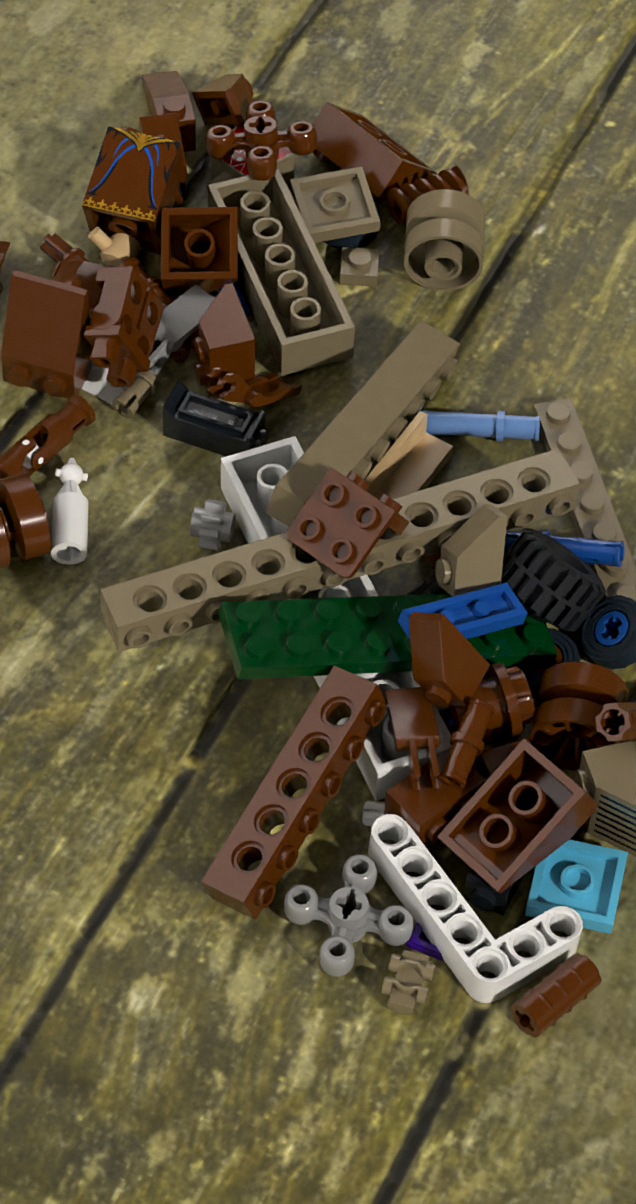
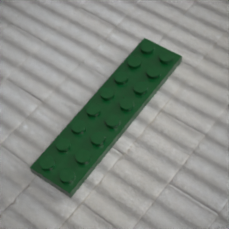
M450 594L222 602L218 615L237 679L328 675L333 666L353 674L413 671L411 641L398 622L402 610L453 596ZM523 605L528 613L523 624L467 640L490 665L502 662L505 667L553 665L558 653L546 622Z

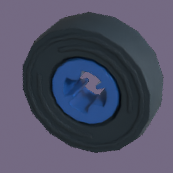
M621 595L606 597L597 603L582 622L579 636L582 649L597 665L613 670L626 668L636 662V601L634 599ZM619 626L618 632L620 634L616 638H613V630L614 628Z

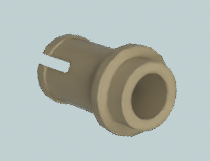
M150 371L136 372L133 385L125 387L120 395L113 400L112 406L116 411L122 405L125 406L119 414L125 418H132L146 398L156 394L157 385L159 384L158 379Z

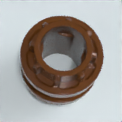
M502 662L490 665V678L481 681L472 698L485 701L495 708L482 740L484 744L492 742L491 730L504 726L509 736L522 734V725L531 723L532 718L535 716L533 698L523 671L517 666L505 668ZM449 705L455 729L458 731L468 707Z

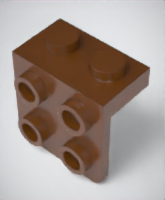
M330 467L288 528L286 535L290 541L345 579H350L356 574L387 527L401 535L409 521L399 514L403 506L383 492L378 499L368 493L367 489L371 484L354 472L350 471L345 477Z

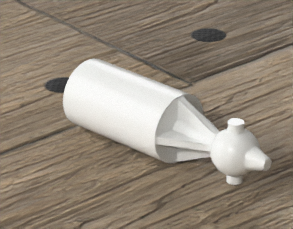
M69 458L66 465L61 469L56 468L55 476L60 477L64 485L52 502L51 557L58 563L73 565L84 561L87 557L89 502L81 492L78 484L81 481H87L88 473H83L75 459Z

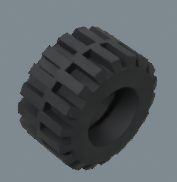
M524 529L504 554L501 583H508L519 601L526 608L559 629L575 632L606 593L601 579L583 560L564 545L538 530Z

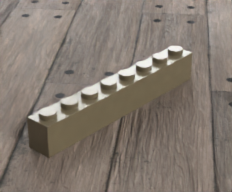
M420 321L276 484L265 513L290 527L330 467L345 477L352 471L362 479H365L372 467V460L379 462L390 445L389 440L396 441L407 426V419L413 420L418 412L422 410L425 398L428 400L433 399L441 386V379L443 378L448 381L459 363L454 357L460 343L425 322Z

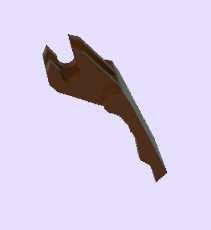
M217 366L211 370L208 376L219 378V381L216 385H212L206 390L209 394L220 396L225 401L260 407L299 395L303 385L298 382L292 385L278 379L279 374L274 372L264 377L258 375L245 382L239 374L228 372L226 368Z
M421 687L385 690L384 696L393 729L396 751L408 750L413 791L421 790L418 777H421L417 749H426L430 785L432 790L439 789L437 776H439V766L435 748L440 747V737L432 703L425 697L426 692Z

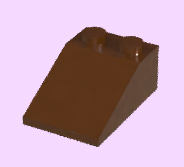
M18 270L13 271L1 351L4 381L11 382L16 386H25L46 392L55 397L68 399L74 394H79L92 369V362L89 359L91 344L83 336L86 325H90L88 290Z
M523 739L437 837L497 892L502 893L567 842L600 805L534 746Z

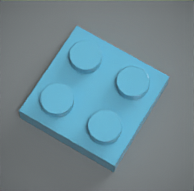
M569 839L536 865L525 916L537 917L551 908L567 906L574 909L580 915L583 921V928L612 934L628 852Z

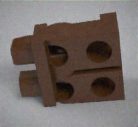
M133 266L100 267L95 281L102 289L99 304L93 309L91 314L92 325H86L83 336L92 345L89 357L91 362L100 368H109L106 380L111 386L131 387L136 372H148L151 361L148 358L152 352L164 306L153 291L147 288L148 285Z

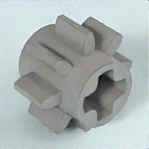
M208 499V501H205L204 508L195 506L191 518L190 536L200 538L199 547L218 550L221 547V541L231 542L236 514L226 512L227 502Z

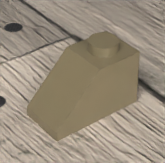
M484 504L442 545L441 558L437 560L435 566V575L438 585L454 597L501 584L507 526L506 514L491 504Z

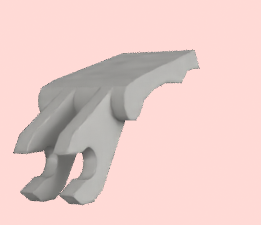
M195 284L163 310L152 352L148 358L151 361L149 366L151 369L148 371L156 376L171 352L178 351L183 342L199 329V320L215 297Z

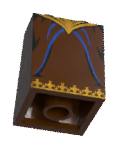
M108 126L82 203L89 231L91 232L94 228L99 227L109 238L116 233L128 234L139 242L140 250L161 254L162 208H174L184 162L180 142L167 135H157L155 137L142 134L131 127H121L119 129Z

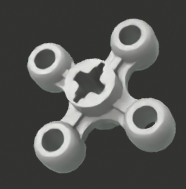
M357 854L346 860L342 868L344 887L335 891L331 898H322L317 895L312 887L303 884L292 886L284 896V912L292 923L304 925L312 920H320L328 925L331 937L325 940L320 948L319 962L322 970L333 977L344 976L351 971L355 959V950L352 943L359 941L366 932L379 934L381 939L391 946L405 944L413 932V918L406 908L393 905L385 910H377L369 905L365 894L372 890L376 883L377 868L374 861L365 855Z

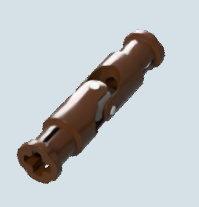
M72 395L66 400V405L56 414H48L17 441L16 444L1 454L0 479L26 472L30 477L73 440V435L79 429L93 423L96 420L95 413L87 401L79 395Z

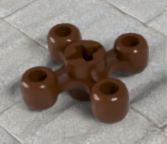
M261 100L248 105L243 133H234L228 126L217 125L211 127L206 134V148L208 154L214 159H227L234 154L235 150H245L249 175L257 181L269 180L275 176L279 148L289 147L293 154L303 156L311 154L317 145V134L313 124L307 121H298L292 123L288 131H278L273 105Z

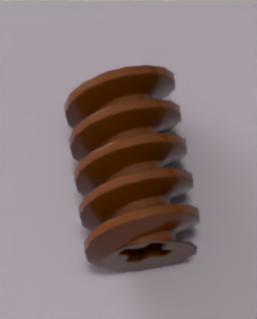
M456 165L451 170L445 169L440 171L438 175L433 173L426 176L425 179L419 178L414 180L412 184H402L399 189L396 187L388 189V209L395 222L398 224L404 222L406 226L407 211L410 204L424 193L433 190L449 189L469 195L467 181L461 169Z

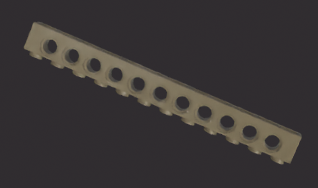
M554 449L393 499L403 506L399 514L407 519L409 524L401 535L387 527L356 574L350 579L341 577L287 538V532L102 588L100 589L101 615L118 652L131 648H142L153 641L169 636H180L189 630L211 623H221L218 611L222 602L298 599L306 593L326 587H336L345 581L364 575H374L383 569L402 563H412L421 557L440 552L442 545L484 504H491L507 515L506 531L517 527L524 528L533 522L552 516H562L576 509L580 483L560 449Z

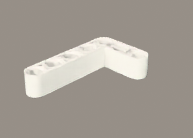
M385 814L374 821L371 827L368 856L374 861L377 870L404 907L411 913L415 922L420 924L423 928V933L431 944L437 947L445 963L474 1000L481 1003L495 1002L556 968V965L562 964L576 953L583 929V921L574 909L567 906L551 908L495 940L407 821L395 814ZM385 839H386V840H392V841H395L396 843H395V844H387V843L382 842V840H385ZM407 872H416V873L420 874L421 876H419V877H411V876L407 875L406 873H407ZM440 905L443 906L445 910H435L430 906ZM561 931L567 934L568 937H559L553 932ZM454 938H464L471 943L461 944L455 941ZM525 951L531 954L533 957L524 958L519 956L516 952ZM490 972L493 973L496 977L486 978L479 973Z

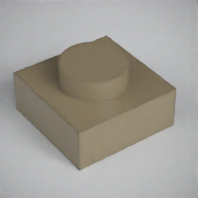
M342 247L340 285L377 287L379 249Z

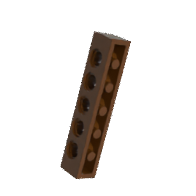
M333 666L201 880L202 885L214 900L255 920L261 910L270 905L275 896L278 882L285 871H289L294 866L298 857V850L306 836L312 834L317 828L320 821V813L330 798L337 795L342 785V777L351 762L358 760L364 748V741L371 729L379 725L384 717L387 702L376 683ZM350 717L344 724L336 725L341 719ZM328 753L322 760L314 761L318 755ZM306 788L300 796L292 797L296 791ZM284 824L280 831L270 834L275 826ZM261 861L256 869L247 871L252 863Z

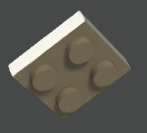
M363 167L290 179L292 197L314 243L380 231V219Z

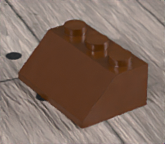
M326 102L313 123L317 134V145L312 153L328 164L331 161L339 166L337 171L363 167L372 198L377 203H381L382 199L387 201L388 189L394 187L399 189L402 184H412L416 179H425L430 174H437L432 168L359 113Z

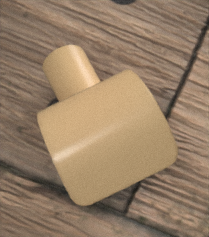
M99 227L94 228L89 233L88 238L102 251L100 254L104 266L118 267L130 257L138 259L141 246L131 235L116 233L109 238Z

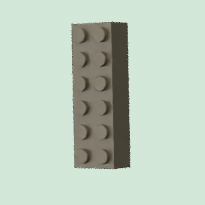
M277 168L273 178L265 181H257L250 177V175L209 184L208 207H238V283L280 375L283 376L353 358L355 326L279 168Z

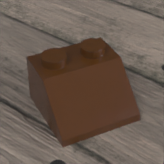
M238 207L162 208L161 282L163 290L169 296H181L195 284L209 293L224 287L225 284L238 281Z
M233 283L224 285L199 320V337L193 340L195 353L199 363L194 364L196 381L198 386H205L206 389L216 385L219 381V378L208 376L211 370L217 366L226 368L228 372L239 374L245 382L255 377V338ZM207 392L208 396L211 398H220V396H214Z

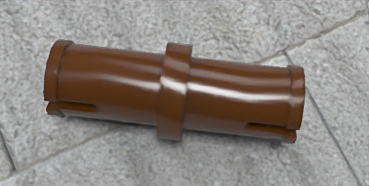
M479 699L469 700L468 708L458 731L452 733L449 740L452 747L439 779L454 788H465L474 760L477 755L482 754L485 747L482 740L495 708Z

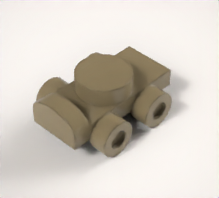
M403 950L402 957L401 955L392 954L388 971L395 972L396 976L395 978L385 976L381 991L382 994L389 995L387 1007L390 1010L411 1015L414 1012L416 1003L425 1005L429 987L422 986L423 980L432 982L436 968L435 964L428 963L429 956L408 950Z

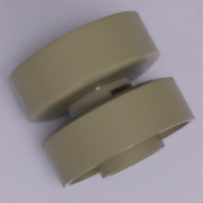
M449 189L433 190L424 193L410 204L406 221L404 268L413 281L429 289L457 290L470 285L480 276L483 269V241L485 236V212L481 204L466 193Z

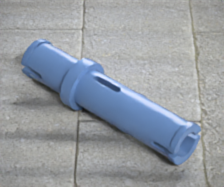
M423 410V412L428 414L426 429L428 434L496 438L495 442H503V438L539 441L540 416L505 415V411H497V414Z

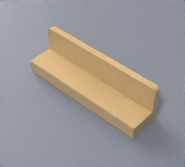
M423 411L418 412L366 477L365 481L371 484L367 492L377 499L382 492L391 499H395L427 489L452 457V445L426 433L427 413Z

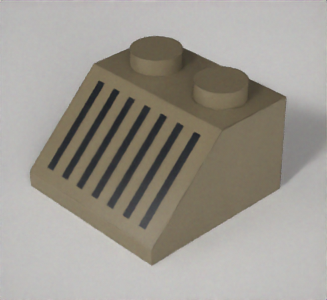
M627 741L582 751L580 768L575 770V782L600 805L584 823L587 833L636 857V750L633 742Z

